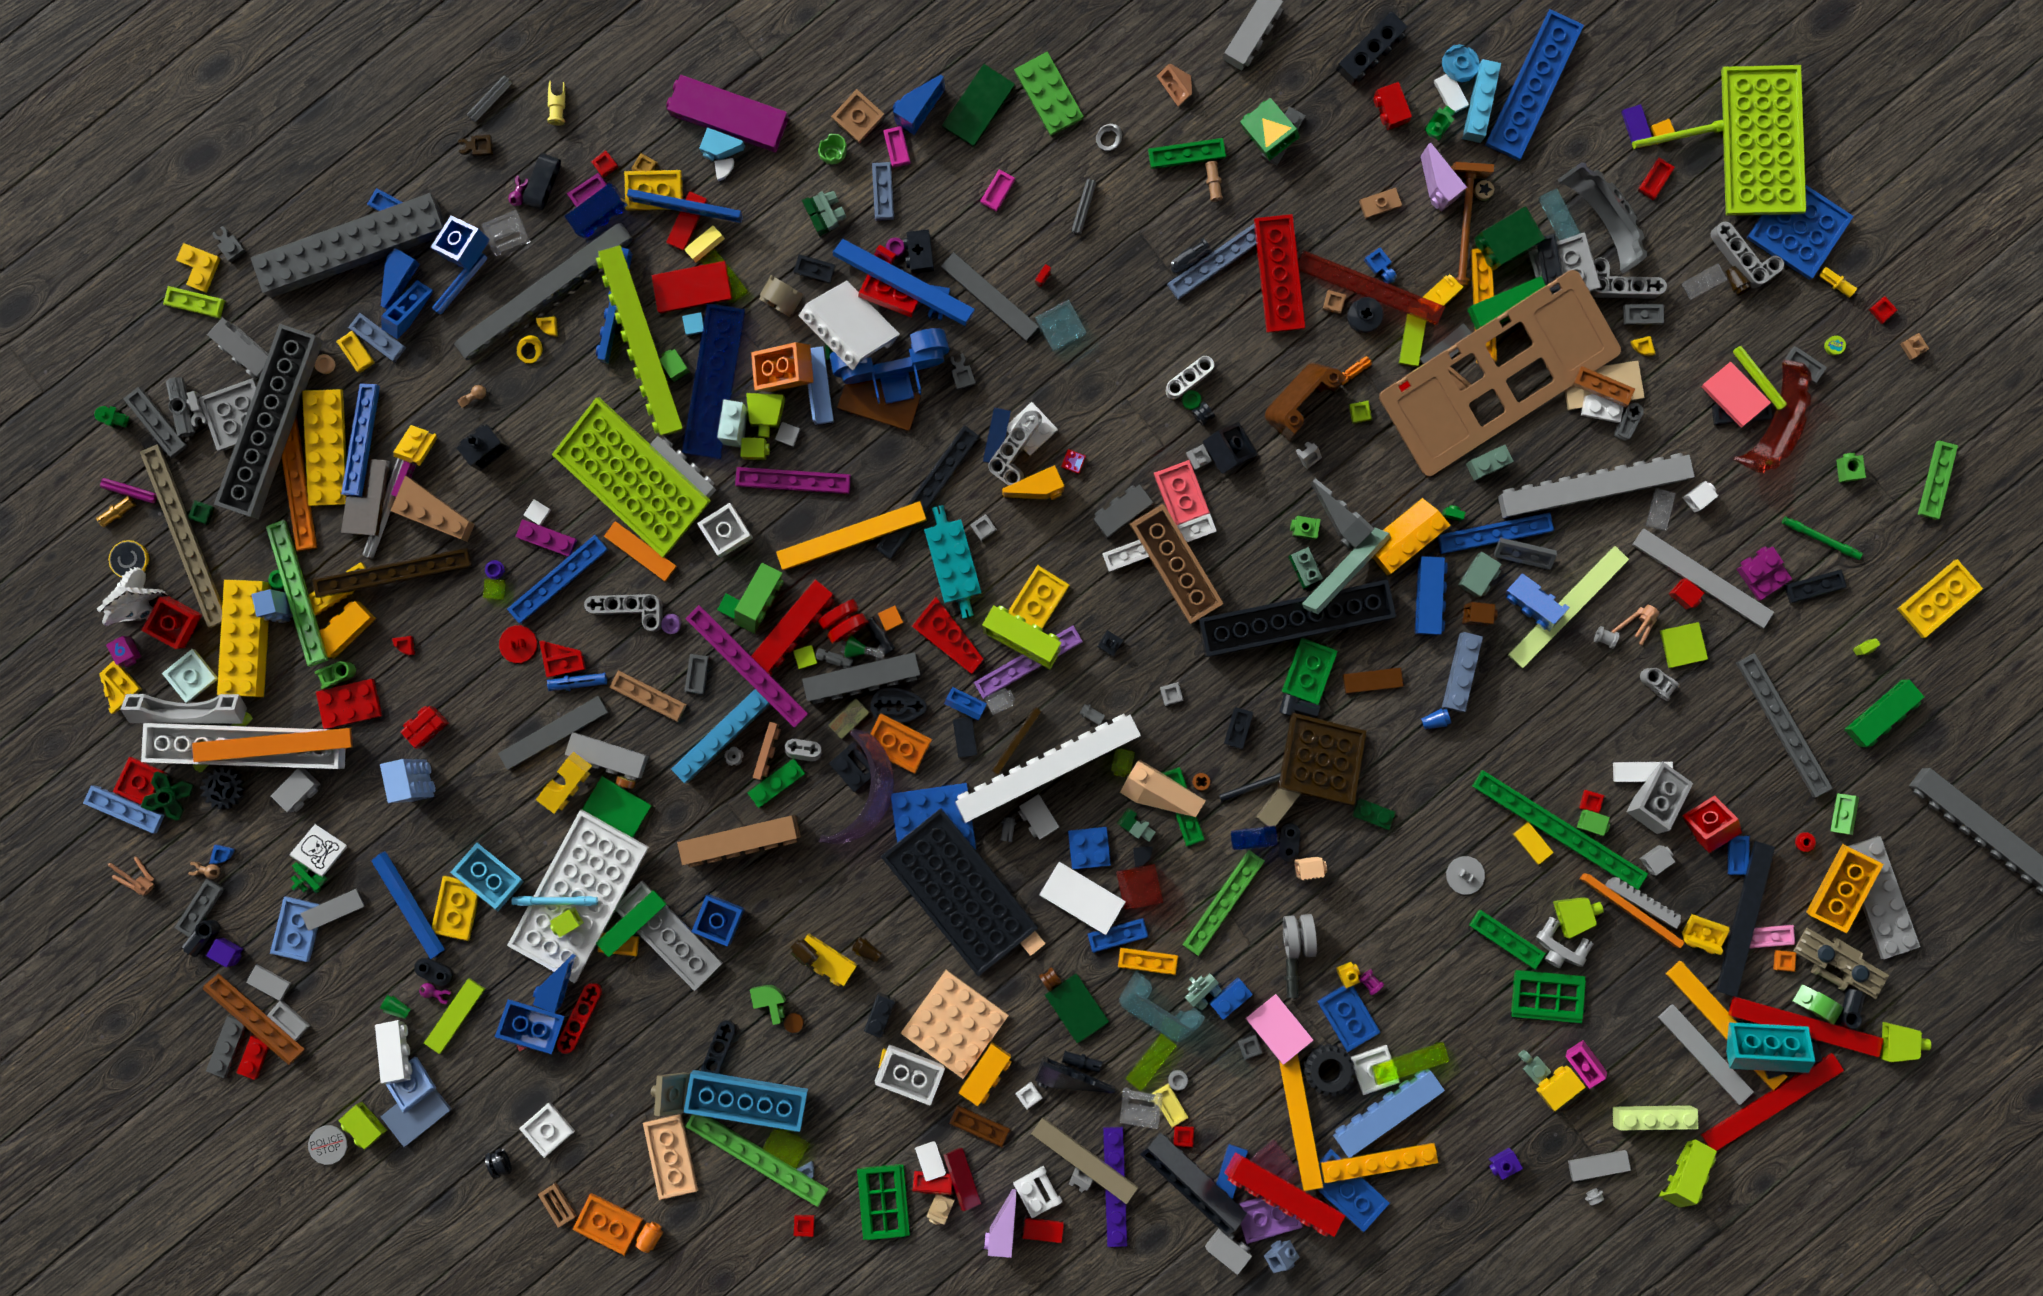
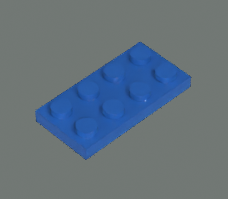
M1330 1148L1318 1162L1323 1188H1318L1317 1190L1364 1232L1390 1203L1362 1177L1324 1183L1320 1163L1342 1159Z

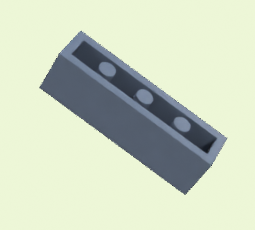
M1466 632L1459 634L1442 708L1465 712L1483 639L1482 636Z

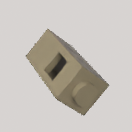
M1277 789L1257 814L1256 818L1273 830L1300 794Z

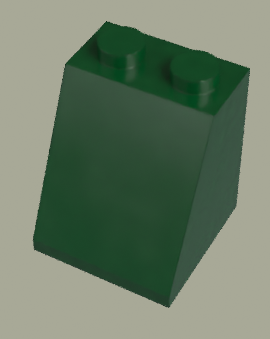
M1525 206L1482 231L1474 240L1477 248L1482 251L1487 265L1491 267L1492 271H1495L1529 253L1545 240V237Z

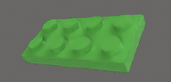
M1048 52L1014 69L1016 76L1050 136L1083 119V114Z

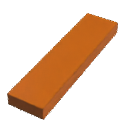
M616 521L604 535L605 538L665 582L677 567L665 557L662 558L652 547Z

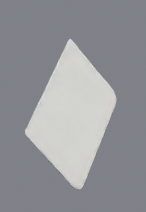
M934 1141L915 1148L926 1182L945 1175L946 1172Z

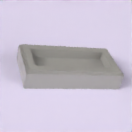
M255 965L246 982L279 1001L284 998L291 985V982L260 965Z
M283 1000L279 1001L267 1015L295 1041L311 1026Z

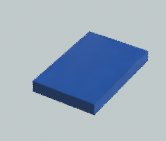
M1343 985L1317 1001L1346 1052L1353 1050L1381 1033L1353 986L1345 988Z

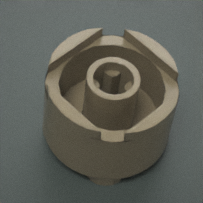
M771 275L761 291L759 299L773 308L776 304L775 309L790 317L795 312L804 294Z

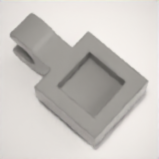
M195 391L188 392L187 405L194 412L191 418L192 425L199 427L198 420L200 418L203 424H208L199 400L202 394Z

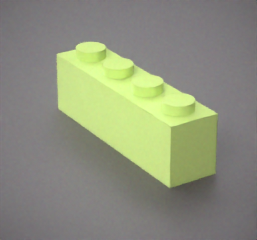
M1692 1106L1613 1107V1126L1619 1130L1698 1129V1109Z

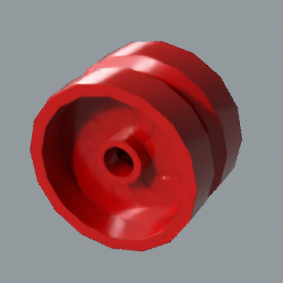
M855 599L837 606L818 620L823 629L833 628L827 635L832 644L855 634L868 623L864 614L854 615L859 609Z

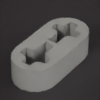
M790 739L785 744V753L793 759L816 761L821 757V746L813 741ZM793 746L797 747L795 751H791V748H793ZM812 749H815L816 751L814 752V754H810V751Z

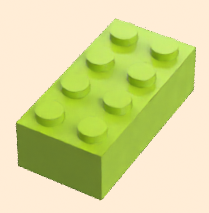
M993 605L982 624L983 633L1044 667L1051 669L1061 651L1060 638L1052 633L1047 635L1042 632L1043 629L1035 624L1031 626L1025 623L1026 620L1019 615L1014 617L1009 614V610L1002 606L996 607Z

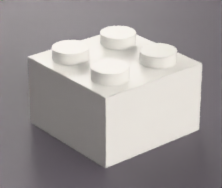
M731 503L697 523L720 558L753 538Z

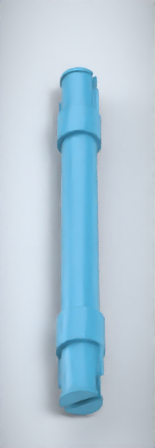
M518 896L512 897V905L592 906L598 905V897Z

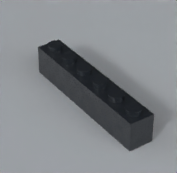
M1161 1132L1153 1137L1140 1153L1150 1165L1226 1236L1236 1231L1246 1217L1247 1213L1243 1210L1242 1206L1234 1202L1226 1191L1219 1188L1211 1177L1203 1173L1196 1163L1187 1158L1184 1152L1172 1144L1170 1139Z

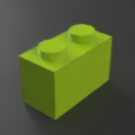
M363 1102L356 1104L338 1120L341 1123V1128L346 1133H350L354 1138L355 1144L363 1149L370 1147L387 1131Z

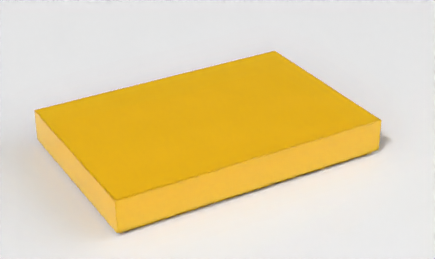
M681 170L624 171L625 209L627 211L671 210L631 202L627 196L628 189L683 199Z
M1037 565L1009 609V614L1014 617L1019 615L1026 620L1025 623L1031 626L1035 624L1043 629L1070 585Z
M443 876L432 929L438 935L469 941L479 896L457 878Z

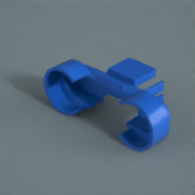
M931 328L910 334L912 349H909L910 357L873 365L871 357H866L857 364L854 370L835 352H832L829 357L833 375L842 378L845 384L873 380L878 404H880L875 379L879 378L886 404L912 399L914 395L908 372L914 371L919 395H921L917 370L934 367L944 362V355L950 350L946 332L944 329Z

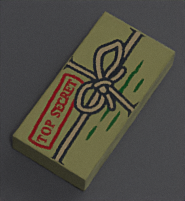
M855 699L828 726L843 739L869 714V711Z

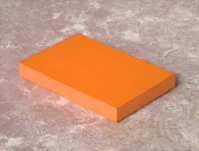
M880 714L864 748L915 774L932 739Z
M591 1193L572 1230L625 1256L643 1218Z

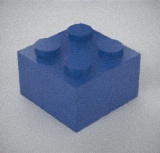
M450 216L431 248L442 258L470 271L490 239L478 228Z
M706 895L691 932L729 946L732 943L745 908L713 895Z

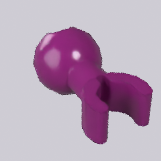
M516 176V189L508 197L510 204L513 206H519L523 203L522 192L527 188L528 179L520 185L521 179L519 176Z
M424 983L419 989L422 997H436L442 1004H447L448 1000H444L441 995L451 994L450 990H436L430 983Z

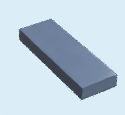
M891 162L872 163L875 221L894 220Z
M361 313L357 315L348 327L393 362H396L406 349L404 345Z

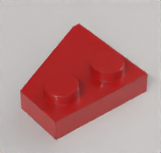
M539 641L547 678L586 670L582 651Z

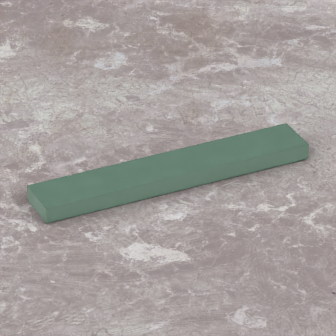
M1374 528L1302 603L1304 609L1319 614L1391 538L1390 533Z

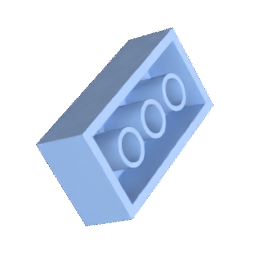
M400 759L380 764L388 803L413 802L434 797L435 785L430 779L431 766L426 759Z

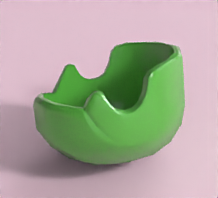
M829 134L826 140L820 141L818 154L821 160L827 164H838L844 160L847 153V144L842 136L839 134Z

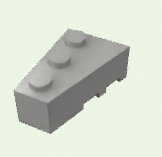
M222 318L207 335L218 344L222 351L233 356L232 360L238 365L245 366L247 368L246 372L250 376L260 378L268 353L238 326Z

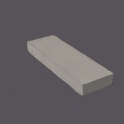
M356 888L300 914L308 931L365 905Z
M1626 1150L1568 1161L1572 1181L1631 1171Z

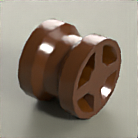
M1052 967L1048 969L1047 973L1039 975L1049 992L1053 990L1055 985L1062 984V981Z

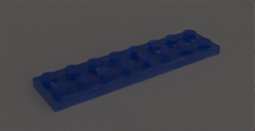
M707 303L682 450L683 454L721 459L723 443L717 436L723 400L731 401L745 309Z

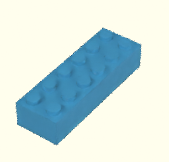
M693 1070L690 1073L683 1113L800 1132L808 1089Z

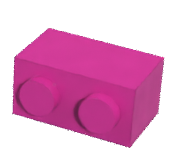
M1584 1040L1567 1050L1565 1057L1589 1089L1606 1079L1607 1071Z

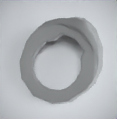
M1116 124L1104 125L1096 135V142L1099 148L1104 151L1115 149L1122 141V130ZM1112 130L1116 133L1117 137L1113 145L1108 147L1102 145L1101 136L1105 132Z

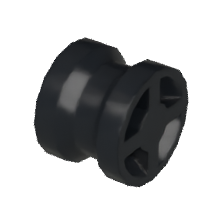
M1205 402L1201 403L1198 409L1192 411L1193 416L1202 426L1207 423V420L1215 417L1214 412Z

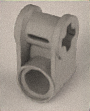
M1647 668L1640 674L1641 682L1665 701H1669V696L1675 688L1680 686L1677 681L1667 676L1658 668ZM1650 672H1653L1655 676L1652 682L1649 680Z

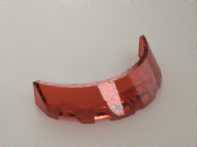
M1790 360L1783 361L1781 397L1787 405L1781 410H1776L1773 420L1760 442L1748 453L1735 456L1734 461L1757 473H1765V471L1770 469L1775 470L1778 468L1780 461L1783 458H1788L1803 432L1807 420L1805 410L1811 403L1808 382L1812 380L1811 372L1804 363Z

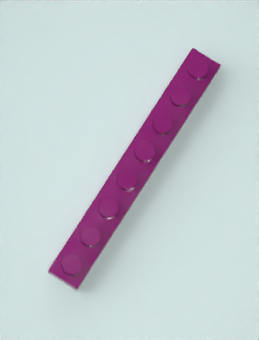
M700 605L685 618L794 728L808 715Z

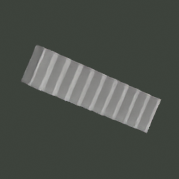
M1612 877L1605 884V886L1626 901L1669 927L1677 929L1680 924L1681 915L1675 914L1673 910L1662 906L1660 902H1656L1653 898L1647 897L1646 894L1640 893V890L1627 885V882L1620 881V878Z

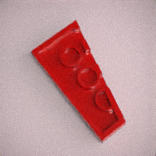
M937 597L932 600L912 625L914 629L971 674L984 660Z

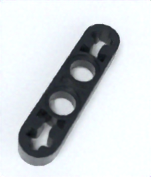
M724 1020L718 1025L700 1071L719 1074L736 1030L735 1024L731 1020ZM727 1024L730 1025L729 1029H731V1032H727L725 1038L729 1039L728 1042L723 1038H717L718 1035H723L724 1029H722V1026ZM716 1042L724 1044L725 1049L723 1052L715 1051L714 1045ZM709 1060L716 1061L718 1065L716 1070L711 1071L707 1068Z

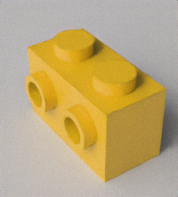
M1561 1066L1554 1071L1555 1075L1550 1079L1542 1080L1536 1089L1546 1104L1554 1111L1585 1088L1584 1084L1568 1066Z

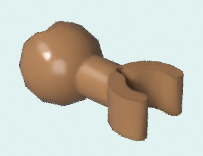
M475 385L471 393L459 398L457 402L463 408L474 399L481 400L486 395V388L482 385Z
M199 862L190 863L199 870L189 872V875L205 874L209 879H215L220 875V868L215 864L205 867Z

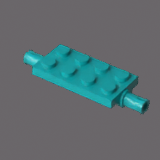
M944 505L939 506L940 514L937 507H934L932 511L937 525L924 529L944 603L956 601V603H959L962 619L967 618L966 610L969 617H972L974 614L969 599L974 595L981 594L962 521L960 519L950 522L947 520Z

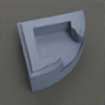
M813 1161L797 1168V1170L813 1178Z

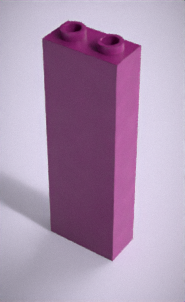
M681 74L679 79L675 80L673 95L668 98L666 108L671 116L713 129L772 152H777L789 120L787 112Z

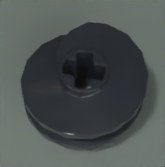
M1364 297L1355 301L1348 310V323L1352 329L1360 333L1374 331L1383 319V309L1380 303L1371 297ZM1364 312L1367 313V316H1368L1367 319L1363 318L1364 315H1362V314H1363Z

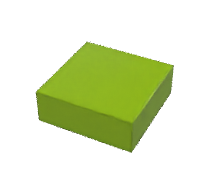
M1369 401L1349 404L1352 424L1372 420Z
M812 645L793 651L799 669L818 664Z

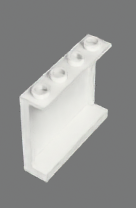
M845 281L808 302L799 314V317L854 370L861 360L884 346L886 348L891 347L900 334L867 300L858 297L859 292L848 281Z

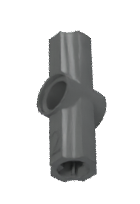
M182 377L170 378L166 381L170 399L168 407L173 413L177 436H192L196 431L191 423L192 411L187 405L188 396L185 380ZM183 403V408L179 411L178 407Z

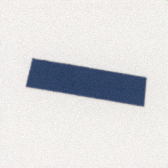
M994 407L983 458L984 462L989 463L1005 441L1011 411ZM997 460L995 464L1000 465V461Z

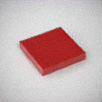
M129 757L113 792L141 805L146 795L156 793L155 788L151 784L154 773L159 771L166 774L167 772L141 762L134 757Z

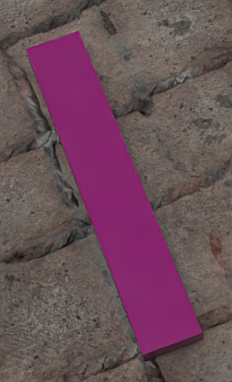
M737 467L735 486L850 494L851 475Z

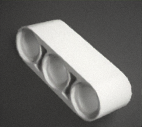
M1209 356L1200 357L1170 380L1166 387V395L1170 399H1177L1207 377L1214 367L1212 358ZM1206 362L1209 364L1210 368L1208 370H1202L1200 368V363ZM1192 374L1195 380L1188 382L1185 379V375ZM1176 385L1179 387L1180 391L1178 393H1172L1170 391V386Z

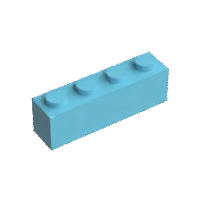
M1482 59L1480 62L1462 139L1481 143L1485 138L1501 63Z

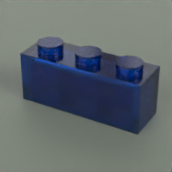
M608 183L566 214L565 218L578 236L582 238L589 237L595 232L596 228L606 225L611 217L621 214L628 204L617 187Z

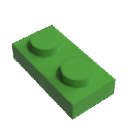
M1837 793L1831 825L1832 832L1853 835L1859 797Z

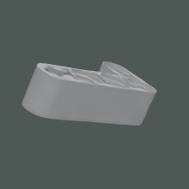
M1722 222L1711 231V238L1730 264L1736 266L1751 282V288L1761 286L1783 269L1784 262L1778 256H1772L1761 263L1731 223ZM1731 244L1736 246L1737 251L1732 250ZM1743 259L1747 260L1748 266L1743 264ZM1769 263L1775 266V270L1770 268ZM1754 274L1760 277V281L1755 280Z
M1602 257L1594 260L1595 265H1600L1602 268V272L1597 271L1602 291H1591L1592 297L1653 299L1664 293L1667 288L1666 281L1659 277L1610 276L1608 260ZM1615 283L1620 285L1621 291H1617L1614 288ZM1633 284H1637L1640 287V291L1634 290Z
M1027 411L1022 415L988 464L989 471L1007 485L1024 479L1023 472L1012 463L1042 422V416L1037 411ZM1029 416H1035V423H1030L1027 427L1023 426L1030 422ZM1018 430H1023L1025 433L1023 440L1017 438ZM1008 445L1012 446L1014 449V452L1011 456L1006 453V447ZM997 460L1000 461L1003 465L1001 471H998L995 468V462ZM1012 472H1015L1018 476L1016 482L1010 479Z
M655 595L590 596L584 602V607L589 613L596 615L642 613V625L646 630L657 632L662 628V601ZM636 599V608L630 609L629 602ZM651 599H655L656 606L650 609L648 602ZM617 600V602H618L617 608L614 609V610H611V608H610V603H611V601ZM596 602L599 604H603L604 607L596 606L594 609L591 607V604H594ZM651 618H655L657 621L656 626L650 628L648 625V621Z

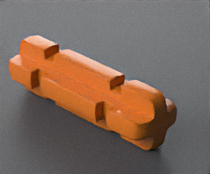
M1366 356L1360 362L1348 368L1345 373L1342 372L1347 378L1341 385H1344L1349 379L1354 378L1364 369L1371 366V360Z

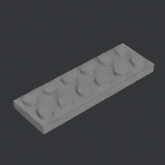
M1881 836L1848 846L1884 864L1862 904L1880 958L1887 959L1919 948L1920 944Z
M641 881L619 902L615 910L622 917L626 916L652 890L644 881ZM666 905L637 933L696 991L723 962Z

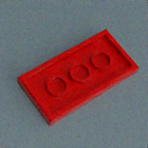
M726 261L651 275L658 313L733 299Z

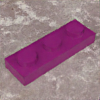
M523 519L515 536L568 557L572 554L577 541L575 538Z

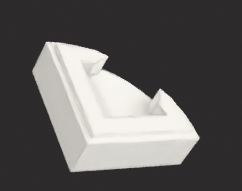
M733 158L714 161L717 180H724L730 174L734 167Z

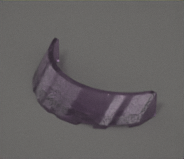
M853 728L850 732L864 750L870 766L871 787L865 807L856 820L847 828L829 837L821 835L819 842L841 844L862 837L881 821L890 805V798L893 795L894 788L891 762L882 745L871 733Z

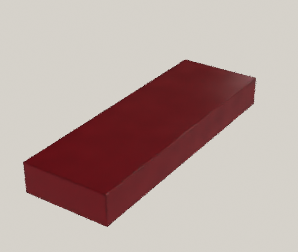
M957 1148L944 1154L943 1156L961 1210L966 1211L981 1204L963 1148Z

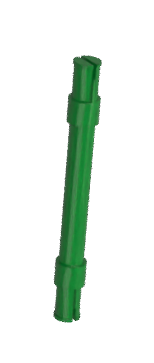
M1787 516L1782 520V524H1785L1787 527L1829 545L1847 556L1859 560L1863 555L1862 552L1851 546L1821 534L1799 521L1790 519Z

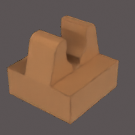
M1920 333L1900 344L1910 360L1929 349Z

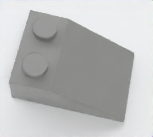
M1662 761L1634 796L1627 813L1656 834L1669 831L1693 783Z

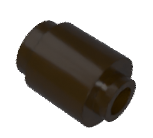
M798 939L790 947L793 950L790 954L808 968L819 957L816 953L817 951L804 939L802 941Z

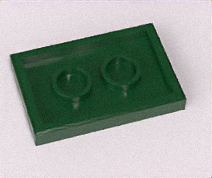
M1077 973L1063 981L1062 984L1057 985L1050 992L1044 994L1076 1043H1079L1109 1022Z

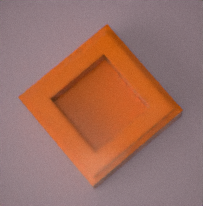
M896 606L878 613L886 631L903 624Z
M1775 950L1773 969L1795 972L1796 953Z

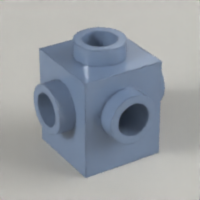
M1279 1240L1271 1245V1249L1264 1257L1273 1273L1293 1268L1295 1266L1294 1262L1299 1258V1255L1290 1240L1284 1242Z

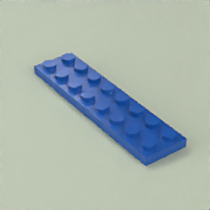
M1549 9L1485 146L1520 161L1580 35L1583 24Z

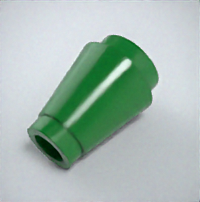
M387 995L380 1006L383 1013L406 1019L411 1010L394 995L392 997Z

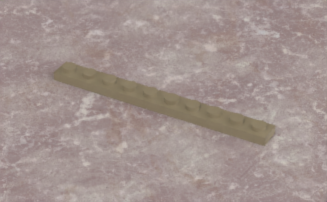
M157 444L140 451V454L206 624L209 628H212L222 622V602L162 448Z

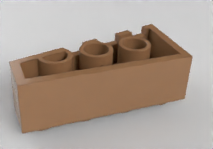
M404 477L391 511L468 542L475 524L412 478Z

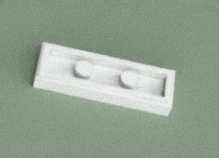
M1660 762L1613 763L1614 782L1647 781ZM1664 762L1673 768V762Z

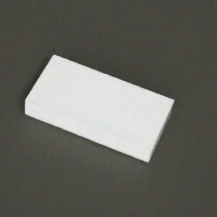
M1447 74L1434 80V84L1446 106L1453 109L1455 113L1468 107L1469 104L1457 81L1448 77Z

